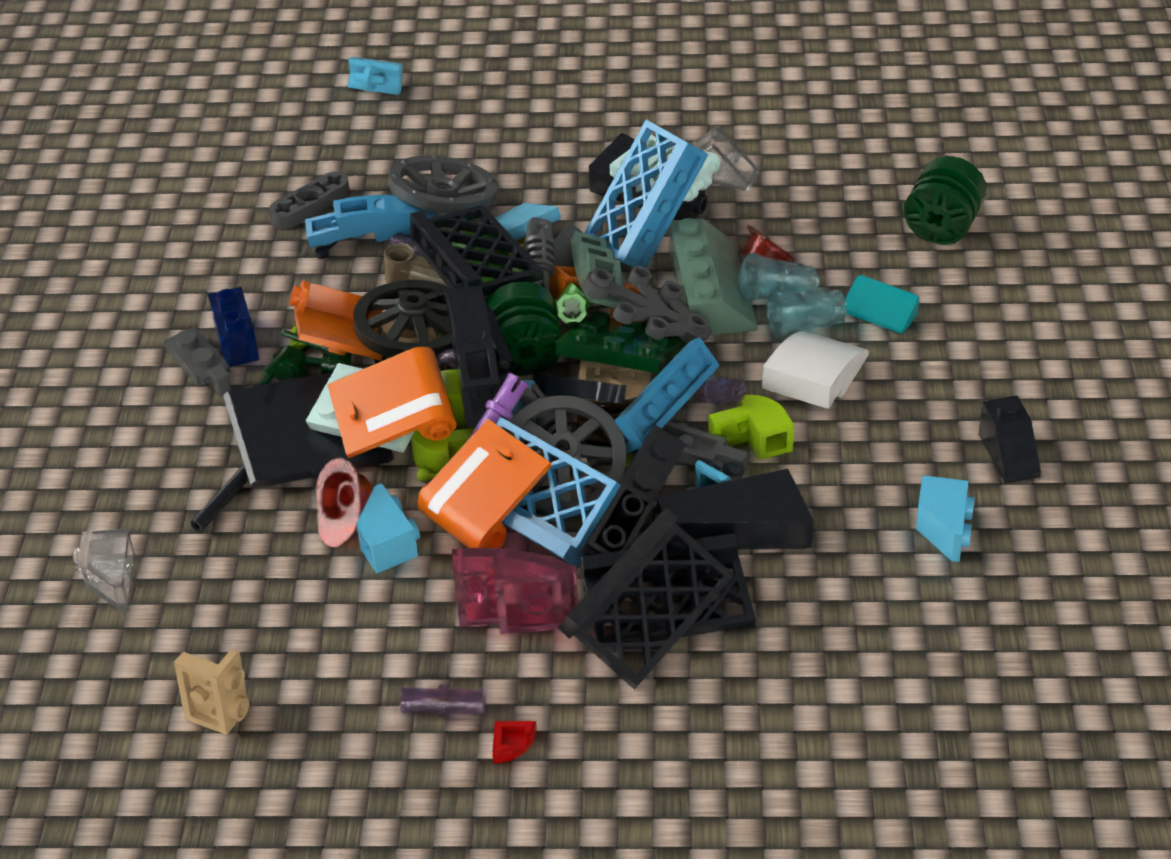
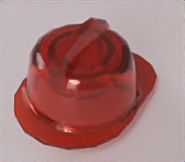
M747 225L750 235L742 255L750 263V272L753 275L761 276L765 273L776 277L791 262H797L795 258L756 228Z
M342 458L332 459L323 467L316 485L319 536L324 544L332 548L342 546L355 533L356 523L373 491L368 479L364 475L357 473L356 468L350 461Z

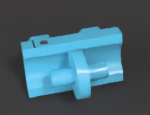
M359 57L349 58L350 77L348 88L394 95L401 93L403 81V67L401 63Z

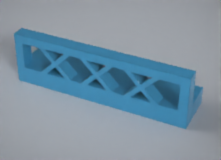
M700 337L690 341L614 420L624 434L626 454L640 448L650 429L655 424L662 428L720 366Z

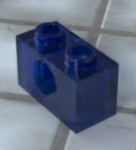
M242 287L209 293L208 298L222 357L227 361L229 367L260 360L254 327Z

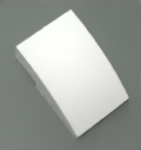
M806 331L796 332L788 337L764 364L762 389L829 409L837 396L843 397L868 357L869 350Z

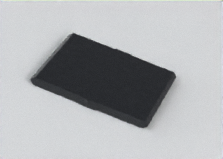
M332 373L309 377L302 376L285 379L281 382L230 390L223 395L249 483L254 488L307 478H318L334 475L337 472L389 463L394 459V455L391 449L378 446L349 459L345 452L342 437L309 428L306 419Z

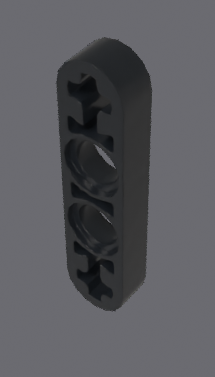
M533 373L532 381H535V384L539 386L542 393L624 404L626 385Z

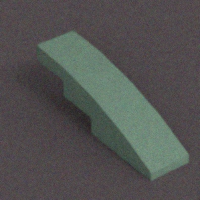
M575 231L570 240L576 277L582 292L589 302L615 308L619 301L624 300L611 294L604 300L591 298L583 291L582 285L589 272L595 268H602L612 274V281L623 286L620 261L614 259L613 250L607 248L606 239Z

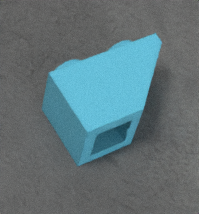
M922 475L916 530L953 562H959L961 547H969L972 524L964 523V519L972 520L975 497L967 496L969 481Z
M382 483L376 485L356 525L360 550L377 574L418 557L416 540L420 539V533L415 521L412 518L407 519L405 517L398 497L396 495L391 496Z

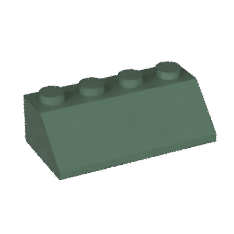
M685 218L672 221L669 226L670 257L676 283L683 288L680 298L689 311L703 316L708 321L712 329L711 335L757 331V322L735 241L703 218Z

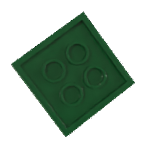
M594 311L587 314L580 323H577L557 340L555 355L659 374L683 349L686 342L679 336L664 337L662 340L653 339L646 334L645 327L647 324H644V321L622 324L614 318H610L611 315L609 313Z

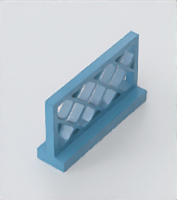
M645 120L589 223L585 234L597 236L602 224L608 221L609 233L600 236V238L606 239L607 248L613 250L615 258L632 267L642 266L647 268L709 154L656 124ZM654 131L657 145L647 149L646 143ZM676 145L667 160L666 149ZM658 154L659 165L649 170L648 158ZM640 163L641 174L631 178V170L635 164ZM659 175L651 190L650 179ZM642 183L643 195L633 199L632 187ZM624 192L625 203L615 208V200L618 194ZM643 204L635 219L634 208ZM626 212L627 224L617 228L616 217ZM628 233L619 248L618 237Z
M500 417L496 425L505 431L515 434V438L524 443L523 439L529 442L526 446L533 451L543 450L544 458L552 464V467L547 471L550 489L533 494L531 489L502 521V524L578 568L581 564V557L586 556L581 550L621 485ZM552 456L558 458L559 460L553 461ZM568 465L572 466L575 480L557 486L555 469ZM581 472L588 476L582 478ZM598 481L606 485L599 499L587 503L584 486ZM577 489L579 506L562 511L559 494ZM552 497L555 513L542 518L537 517L535 502ZM527 505L528 511L523 509L522 506ZM581 514L583 525L575 538L566 534L564 519ZM556 522L557 528L551 525L550 523Z

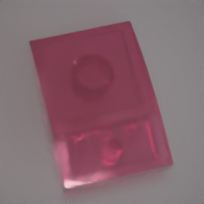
M499 548L452 549L460 627L499 623L500 635L553 630L559 628L567 615L578 604L576 566L558 559L519 550Z

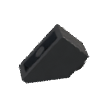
M1018 395L983 401L978 435L1004 483L1040 477L1041 468L1032 421Z

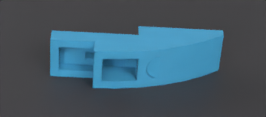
M367 195L333 201L335 212L305 219L307 239L311 248L319 245H330L335 241L351 237L359 238L371 232L375 233L377 242L396 240L401 236L410 234V213L423 211L429 219L439 215L438 212L410 205L394 195Z

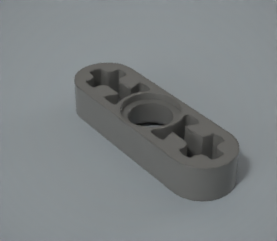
M329 172L273 202L269 207L272 225L278 229L293 228L304 222L305 219L311 218L333 206V201L347 198L350 194L348 176L342 172Z

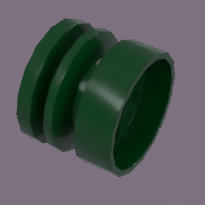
M943 156L933 159L926 164L904 203V218L908 227L918 237L940 245L953 244L964 238L987 196V184L983 174L972 163L959 157Z
M513 282L493 292L485 304L492 308L513 358V363L509 367L511 374L526 376L546 371L560 357V355H555L556 342L562 337L556 304L551 293L541 285L531 282Z

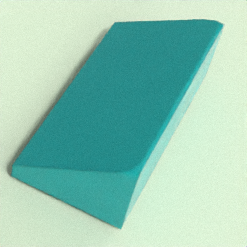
M858 275L841 307V312L903 334L918 316L920 298L911 292L863 275Z

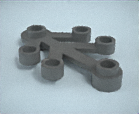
M634 266L628 277V281L638 289L641 295L612 281V274L605 269L595 268L587 274L582 288L588 296L597 300H604L611 294L624 300L619 301L613 311V317L618 322L631 324L633 321L649 320L645 327V332L656 340H662L664 337L679 336L686 343L698 337L702 341L709 339L712 329L708 321L703 316L689 311L680 298L683 288L678 283L666 281L660 290L659 297L649 283L652 277L651 272L642 266ZM661 298L664 301L668 302L673 308V310L667 308V306L664 304Z

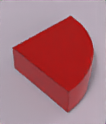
M495 721L492 751L493 763L507 762L524 754L536 738V721Z

